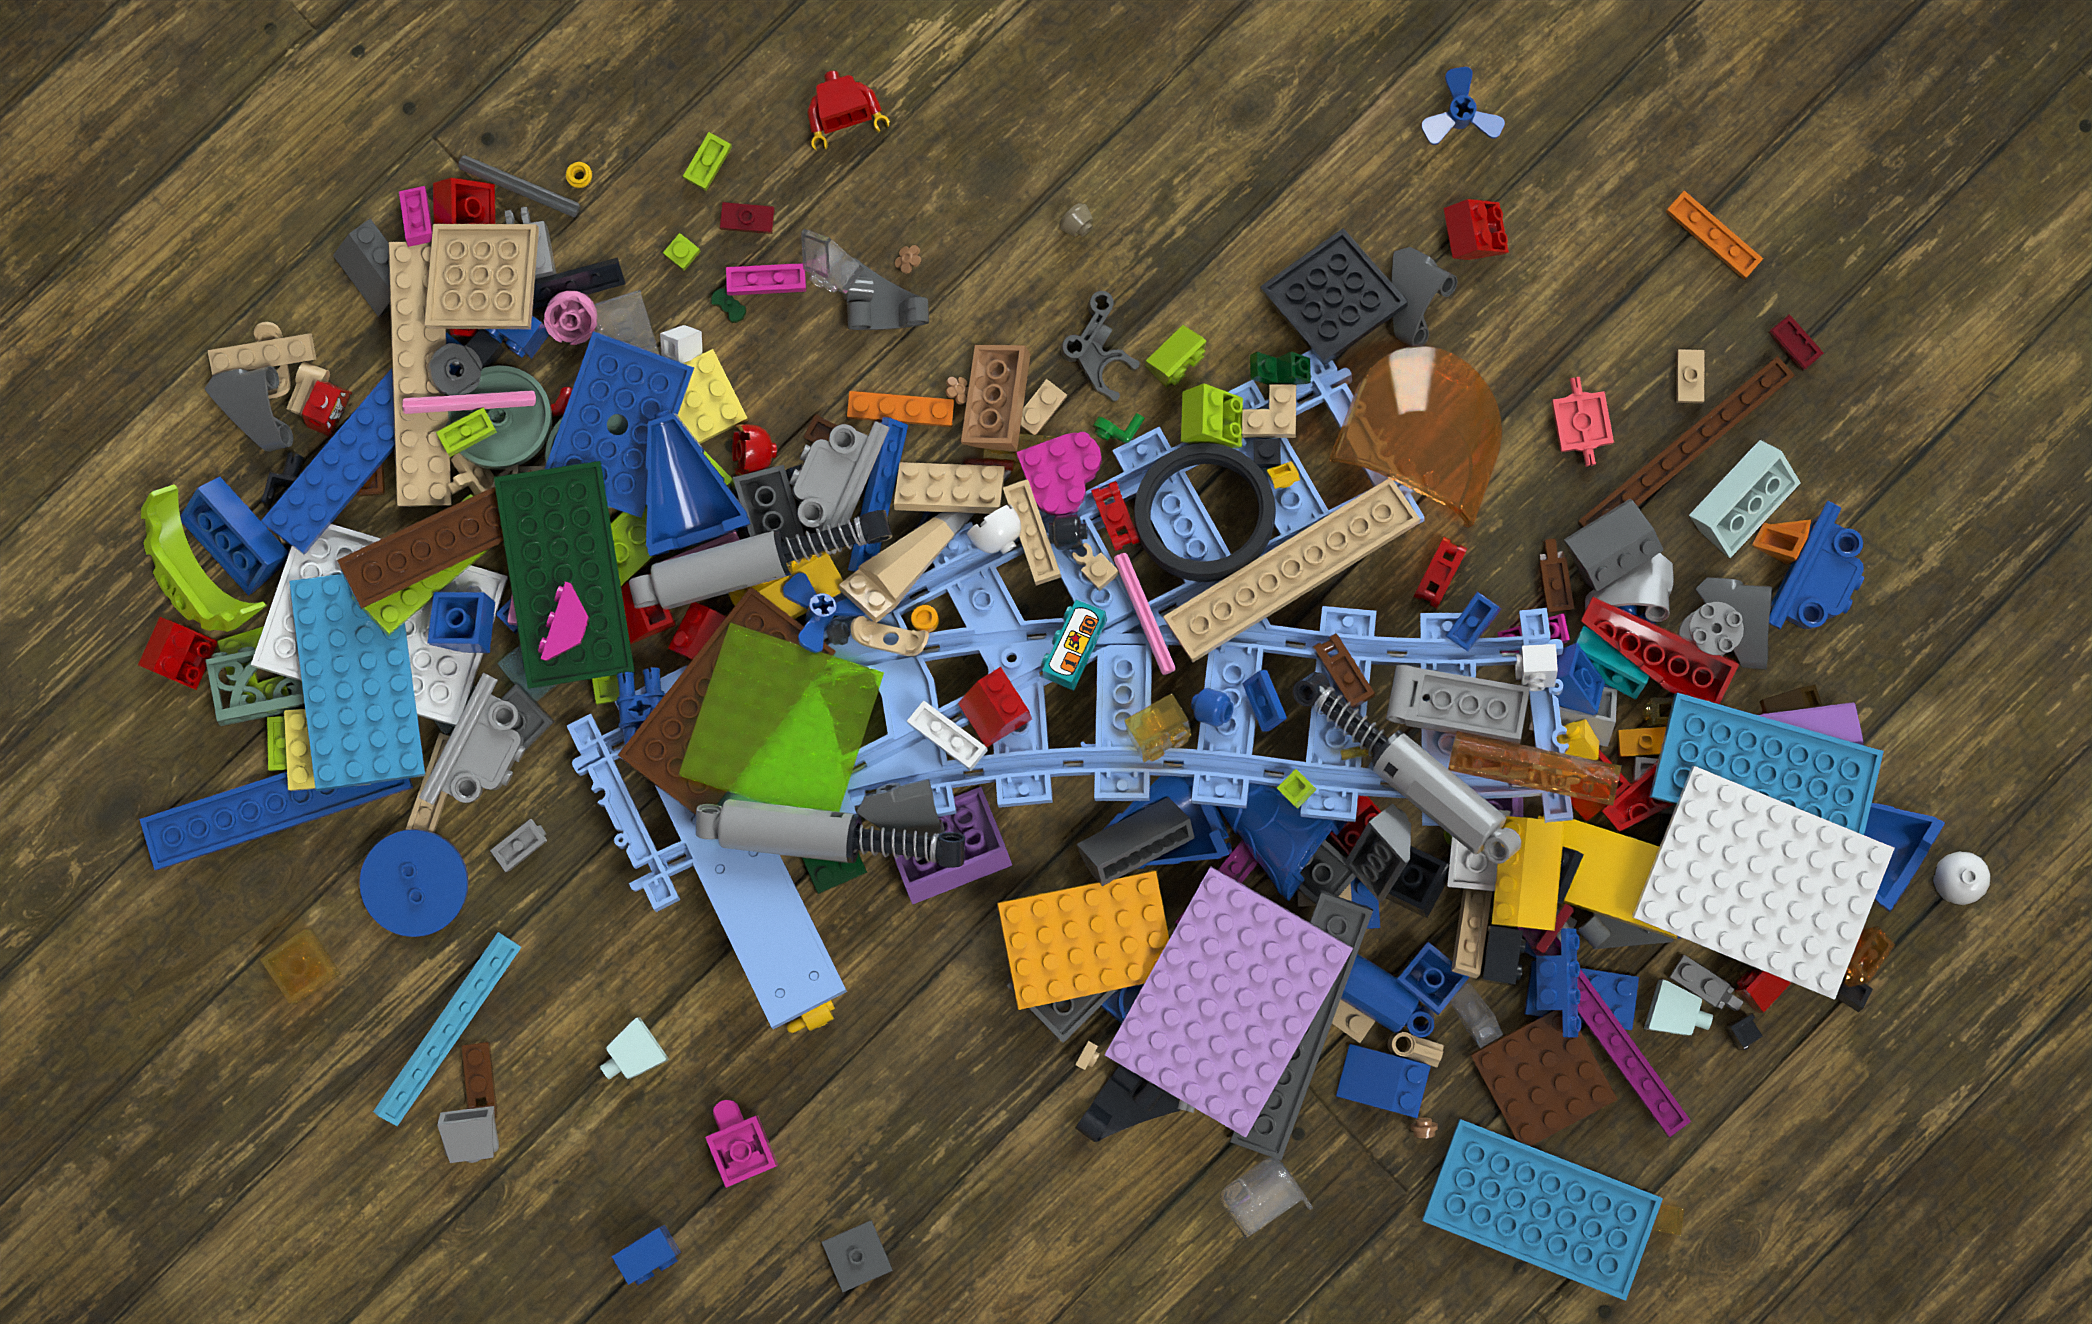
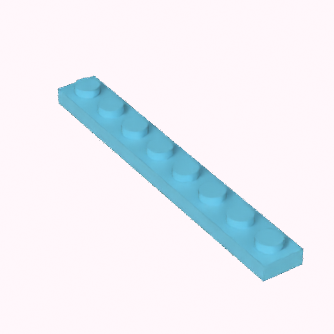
M499 932L496 934L373 1111L376 1115L396 1126L399 1125L515 958L521 946Z

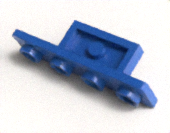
M1571 928L1561 929V955L1536 956L1537 1010H1562L1563 1037H1578V1032L1581 1029V1019L1578 1016V1004L1580 1003L1581 995L1580 990L1577 988V977L1580 975L1577 950L1579 949L1580 940L1578 934H1576V929Z

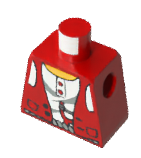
M317 380L302 411V417L306 426L332 438L352 392L332 383Z

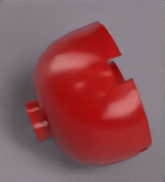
M737 425L736 427L740 431L734 432L732 441L733 461L738 460L739 468H734L736 475L741 476L768 469L772 458H776L777 455L776 443H772L770 435L760 426Z

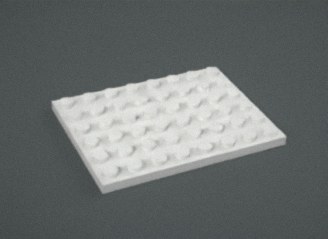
M330 524L305 555L292 546L251 663L252 667L302 681L289 581L342 574L336 560L381 539ZM471 565L441 592L486 593L496 602L495 620L508 576ZM431 599L405 622L417 715L456 726L467 705L483 653H463L432 646L427 643L433 599Z
M1692 766L1632 917L1826 997L1835 999L1894 848Z

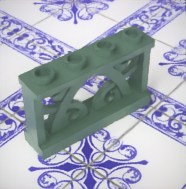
M254 647L241 648L238 650V653L230 655L226 652L211 655L210 659L205 660L216 719L220 726L284 714V710L305 709L302 681L289 677L283 679L275 687L273 699L266 700L261 691L254 687L246 686L252 675L258 670V668L251 665L256 651ZM250 662L245 669L241 665ZM224 667L235 668L233 675L226 674L228 679L236 682L235 686L225 685L219 680V672ZM292 682L294 685L287 687L292 690L291 695H282V688ZM220 689L232 692L230 708L223 709ZM243 692L255 694L256 701L252 704L247 703L246 699L249 695H243Z

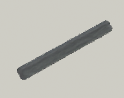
M463 155L459 161L458 167L460 170L569 216L576 217L580 210V204L466 155Z

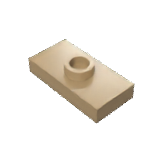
M1678 349L1676 351V403H1703L1704 350Z

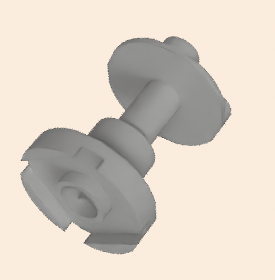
M1706 603L1683 619L1678 628V635L1693 641L1701 651L1707 654L1724 655L1737 647L1743 637L1742 615L1726 603Z

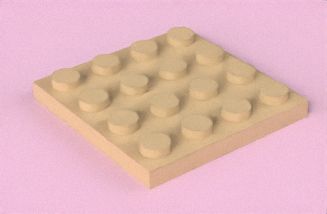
M433 224L425 326L428 329H531L539 227L536 224Z

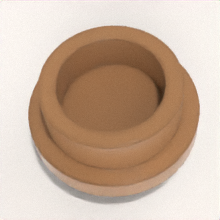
M1426 1117L1417 1118L1416 1122L1411 1124V1130L1414 1132V1137L1417 1138L1434 1137L1435 1131L1438 1129V1124L1432 1122L1431 1118Z

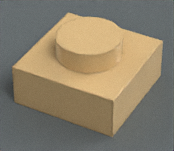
M1088 1041L1075 1065L1084 1070L1087 1066L1092 1068L1100 1054L1096 1052L1098 1046Z

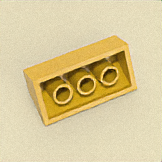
M824 552L820 558L813 555L810 561L806 558H802L799 564L796 561H791L793 575L751 586L790 617L796 619L806 613L808 609L783 596L784 585L795 574H806L816 594L825 593L831 597L842 593L839 590V584L843 582V579L829 554ZM750 587L728 593L735 606Z
M1506 816V822L1502 829L1511 828L1515 830L1520 836L1521 847L1504 863L1497 864L1492 924L1555 931L1564 822L1545 823L1542 819Z

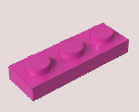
M425 186L399 191L405 238L408 247L432 242L433 230Z
M805 263L726 267L727 295L806 292Z

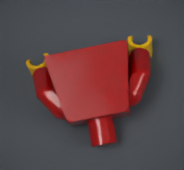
M829 71L824 75L825 82L817 85V95L812 97L807 110L810 130L814 132L811 144L816 151L815 143L819 139L824 140L825 149L828 148V141L822 136L821 131L824 130V133L828 134L872 120L871 115L875 118L873 128L876 132H880L877 126V121L879 120L884 121L888 129L889 119L881 115V106L872 89L861 82H855L850 75L840 77L837 71Z

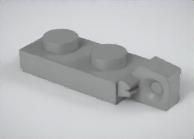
M1682 955L1668 977L1713 1007L1722 1009L1726 1005L1730 1009L1738 1011L1743 1004V1001L1732 995L1734 988L1729 986V983L1686 955Z

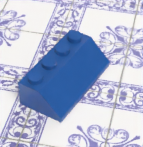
M221 477L198 487L180 516L184 526L248 596L275 574L289 555L283 544L262 524Z

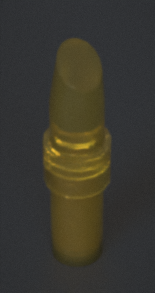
M1360 746L1340 750L1342 761L1369 756V750L1367 748L1360 749Z

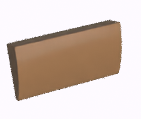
M975 345L961 438L962 444L992 450L1017 451L1031 355L1026 346Z

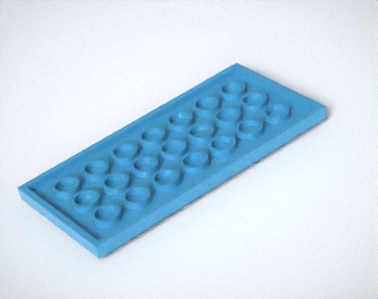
M343 574L289 581L316 791L425 776L405 623L388 637L362 609L360 610L358 604L351 598L353 594Z
M1676 693L1649 797L1677 805L1691 767L1695 766L1864 835L1884 751Z
M1459 1119L1421 1221L1626 1301L1663 1198Z

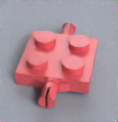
M1574 377L1569 379L1572 394L1566 398L1553 399L1551 404L1560 453L1574 450L1583 451L1585 466L1588 467L1596 465L1593 450L1599 446L1611 445L1614 443L1605 392H1582L1580 377Z

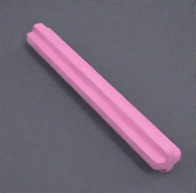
M534 391L419 397L405 398L402 401L405 414L477 410L483 407L484 409L534 406L536 396Z
M1126 553L1114 557L1116 567L1160 671L1163 675L1169 674L1175 670V665L1130 559Z

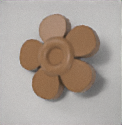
M912 245L910 248L907 246L903 247L899 251L901 257L895 260V266L899 269L901 268V271L905 274L910 273L912 265L916 267L921 262V257L918 256L920 248L916 245Z
M949 377L946 380L948 386L945 391L946 395L949 398L955 397L956 402L960 405L965 404L969 387H966L968 382L962 377L958 379Z

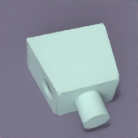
M1658 980L1644 1029L1692 1035L1695 1026L1709 1030L1713 1015L1700 1011L1702 1003L1700 997L1669 981Z
M637 1017L606 1047L612 1058L601 1065L600 1068L609 1080L621 1071L627 1079H631L668 1061L669 1058L642 1019Z

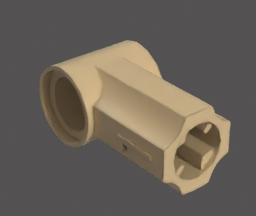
M303 362L297 371L295 378L296 386L286 409L302 416V411L317 380L328 382L330 372Z
M1406 1032L1393 1033L1387 1043L1388 1049L1392 1054L1436 1068L1443 1055L1444 1045ZM1403 1036L1408 1044L1407 1048L1400 1052L1396 1048V1041L1399 1037Z

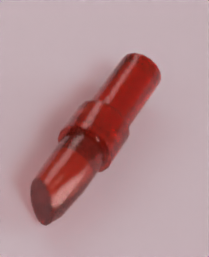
M984 458L966 459L964 461V465L1004 466L1007 471L1014 470V460Z

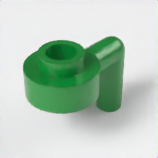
M1136 413L1125 431H1123L1109 420L1098 416L1093 424V427L1096 429L1094 433L1105 441H1108L1110 438L1129 443L1145 418Z

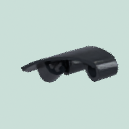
M1120 1064L1078 1122L1075 1129L1095 1143L1131 1126L1180 1111L1178 1109L1180 1099Z

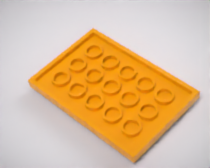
M1155 870L1119 877L1104 886H1101L1100 882L997 903L1018 1010L1144 984L1169 941Z

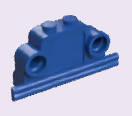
M1827 501L1820 515L1813 519L1808 538L1797 559L1791 563L1771 602L1770 625L1781 629L1784 621L1787 620L1803 629H1812L1821 626L1826 619L1833 618L1840 613L1846 614L1853 602L1850 596L1853 590L1857 591L1864 580V576H1862L1863 563L1860 559L1854 557L1861 552L1863 539L1857 531L1845 529L1834 523L1842 509L1840 506Z

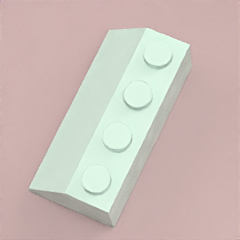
M1759 440L1689 516L1698 530L1727 557L1731 558L1796 489L1800 481L1782 451Z

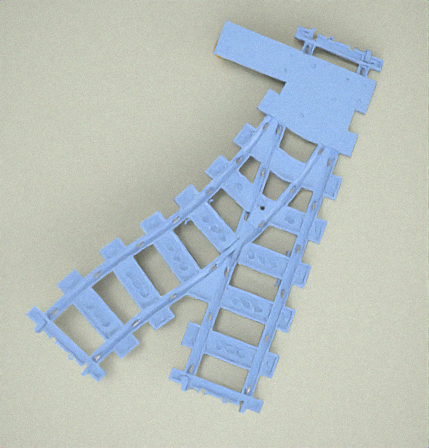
M1311 350L1302 354L1310 358L1311 383L1296 385V415L1325 402L1373 487L1391 477L1419 516L1420 523L1424 522V516L1410 494L1417 489L1415 479L1410 475L1401 479L1393 465L1394 456L1391 455L1384 458L1380 455V452L1386 449V442L1379 441L1368 420L1364 418L1367 415L1366 404L1358 402L1353 406L1354 396L1347 386L1352 382L1350 370L1343 368L1337 371L1333 360L1323 365ZM1254 380L1229 391V393L1243 398V409H1269V399L1265 401ZM1313 392V396H1310L1299 403L1297 402V400ZM1157 427L1114 449L1113 454L1123 473L1086 491V497H1084L1083 503L1079 506L1080 509L1072 514L1078 515L1081 518L1082 524L1087 523L1088 539H1083L1081 548L1058 550L1054 544H1050L1061 579L1073 602L1077 599L1104 610L1107 616V622L1087 662L1088 664L1097 659L1096 744L1081 742V748L1049 749L1044 686L1052 681L1045 679L1044 675L1039 673L1043 670L1041 663L1045 654H1050L1053 649V637L1058 629L1062 630L1065 621H1063V618L1023 620L996 567L1025 553L1022 543L1016 545L1005 554H1002L1001 551L995 553L983 552L972 543L967 535V532L973 527L972 522H969L960 529L932 562L935 568L923 573L896 608L877 622L908 630L901 615L948 592L966 627L929 633L928 643L924 648L940 645V648L924 650L917 656H905L869 648L856 642L852 637L850 627L853 619L857 616H838L834 618L830 628L824 631L823 638L824 640L830 636L833 637L824 642L836 651L824 668H831V671L820 673L717 805L722 807L726 800L732 799L857 814L856 808L860 807L864 796L876 794V791L867 794L866 791L878 789L889 783H899L900 786L908 783L929 779L937 815L941 817L957 813L953 788L996 782L997 803L1000 808L1053 803L1051 777L1095 775V801H1150V775L1194 777L1191 800L1194 804L1247 808L1249 783L1278 787L1297 769L1317 789L1301 805V817L1356 822L1358 795L1391 798L1405 797L1391 785H1382L1381 782L1386 781L1370 768H1361L1363 749H1360V743H1353L1351 735H1343V729H1336L1334 721L1327 722V715H1319L1318 712L1313 710L1312 706L1306 762L1252 755L1256 715L1242 683L1259 670H1262L1264 652L1317 659L1315 672L1325 675L1330 683V687L1335 689L1334 694L1338 697L1342 694L1312 649V646L1317 643L1323 644L1328 641V637L1335 633L1340 637L1368 683L1370 682L1371 664L1421 666V669L1476 678V666L1515 665L1516 655H1521L1522 646L1556 644V655H1561L1563 643L1560 639L1550 640L1547 608L1519 611L1522 636L1479 638L1468 652L1446 637L1462 613H1420L1421 638L1374 636L1376 611L1322 606L1320 631L1270 625L1268 619L1265 618L1208 653L1204 689L1211 688L1229 695L1234 705L1230 720L1219 727L1200 722L1197 750L1168 748L1166 742L1151 744L1152 649L1120 574L1099 592L1082 574L1081 569L1085 565L1077 564L1073 559L1072 553L1075 552L1080 557L1086 556L1087 552L1083 549V544L1087 543L1091 546L1094 557L1102 553L1116 567L1097 533V530L1105 528L1102 518L1098 517L1091 521V519L1100 515L1091 490L1106 488L1109 486V483L1116 481L1122 498L1126 502L1136 497L1142 479L1159 459L1173 450L1190 445L1183 442L1171 448L1161 428ZM1242 437V447L1233 448L1254 461V439H1280L1281 465L1292 461L1300 477V480L1294 482L1290 487L1275 489L1267 474V469L1270 468H1260L1266 476L1274 495L1276 506L1274 526L1279 533V536L1269 540L1267 547L1260 557L1360 496L1358 495L1328 510L1287 438ZM1197 465L1184 468L1170 476L1161 485L1154 497L1151 507V523L1167 549L1185 559L1213 561L1231 555L1185 473ZM1113 497L1104 501L1105 505L1115 502ZM1038 508L1049 539V523H1053L1055 515H1049ZM1018 537V538L1014 541V543L1020 541V537ZM1183 579L1185 584L1148 602L1167 648L1168 645H1180V643L1164 621L1163 616L1222 580L1196 582ZM927 588V591L910 599L909 596ZM840 593L833 597L835 602L847 599V597ZM1176 604L1175 607L1159 614L1160 611ZM866 614L864 615V617H866L867 619L873 621V620H872L870 617H868ZM889 633L883 638L884 643L887 645H894L899 640V637L894 633ZM1040 633H1046V634H1047V636H1034V637H1028V636H1027L1028 634H1040ZM1286 641L1306 643V645L1288 644ZM1334 649L1327 654L1331 658L1338 653ZM1519 650V653H1502V654H1500V652H1499V651ZM1387 651L1407 652V654H1387ZM980 653L988 667V674L999 667L1003 669L1029 709L1032 720L993 744L994 754L984 755L971 770L983 769V772L964 774V772L970 770L957 760L948 761L947 753L908 725L907 720L919 705L925 701L948 719L961 713V716L951 720L960 728L970 724L958 705V702L964 696L939 708L935 682L925 661ZM1009 655L1017 657L1016 661L1012 663L1008 662L1007 658ZM687 666L660 678L661 690L665 694ZM870 673L882 696L888 735L842 757L831 714L817 685ZM1556 679L1555 686L1558 688L1545 687L1542 691H1529L1538 768L1477 771V738L1421 728L1422 748L1484 799L1542 796L1545 823L1573 820L1569 787L1579 786L1580 773L1576 769L1567 770L1565 752L1568 750L1569 744H1560L1556 739L1557 736L1565 735L1567 729L1561 725L1559 701L1554 696L1561 694L1563 691V682ZM645 686L636 690L635 695L644 694L646 692ZM1342 696L1341 700L1347 704L1344 697ZM1368 701L1353 710L1359 709L1358 714L1362 717L1366 716ZM643 706L642 710L638 712L640 716L643 715V711L647 709L645 706ZM591 714L567 725L581 756L572 761L575 771L579 776L587 773L590 774L594 782L591 788L594 793L600 790L605 791V797L599 800L598 803L606 808L615 829L618 832H622L615 836V844L620 849L627 848L626 852L635 869L647 863L651 868L652 872L629 883L632 890L636 892L644 888L653 909L658 912L680 900L670 876L694 866L772 1029L774 1030L799 1016L802 1017L787 1025L788 1032L795 1033L806 1026L809 1031H812L833 1020L834 1017L831 1010L835 1009L831 1000L846 993L847 990L781 856L778 854L722 848L718 839H702L697 837L696 816L655 785L681 838L680 842L657 852L614 760L619 758L618 754L625 746V743L615 749L612 746L624 741L623 731L618 727L602 736ZM1067 761H1083V763L1064 764ZM1164 761L1184 762V764L1164 763ZM863 762H866V764H864V765H862V766H860V767H858V768H856V769H854V770H852L851 772L848 773L847 770H849V769H851V768H853V767H855V766H857V765H859V764H861V763H863ZM1265 770L1283 772L1284 775L1265 772ZM1529 782V784L1509 785V783ZM1422 812V826H1439ZM686 854V857H684V858H681V859H679V860H677V861H675V862H673V863H671V864H668V863H667V862H669V861H671V860H673V859H676V858H678V857H680V856Z

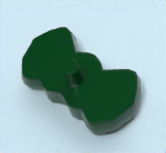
M720 288L713 293L711 305L722 307V311L728 314L730 323H738L744 319L747 308L740 305V302L735 300L732 295L728 296L726 288Z

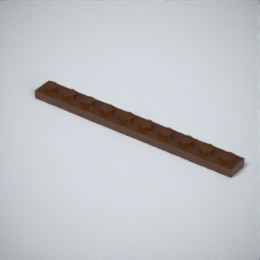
M1778 356L1577 523L1583 528L1629 499H1632L1638 507L1795 375Z

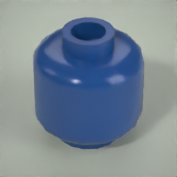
M1211 688L1203 689L1193 697L1191 702L1195 719L1214 727L1227 723L1233 714L1234 705L1229 695Z

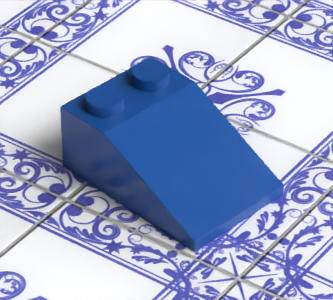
M1349 1044L1336 1096L1417 1118L1431 1066Z

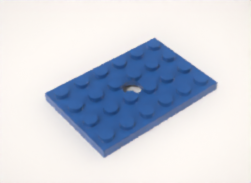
M593 331L545 469L601 461L608 506L642 518L646 507L648 469L645 468L648 421L654 420L655 414L670 410L671 414L675 413L678 415L694 367ZM615 414L623 415L628 421V428L622 435H613L607 428L608 419Z

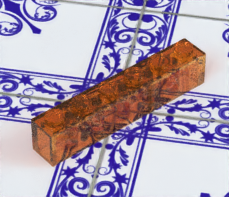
M1457 731L1448 769L1454 772L1613 806L1621 766Z

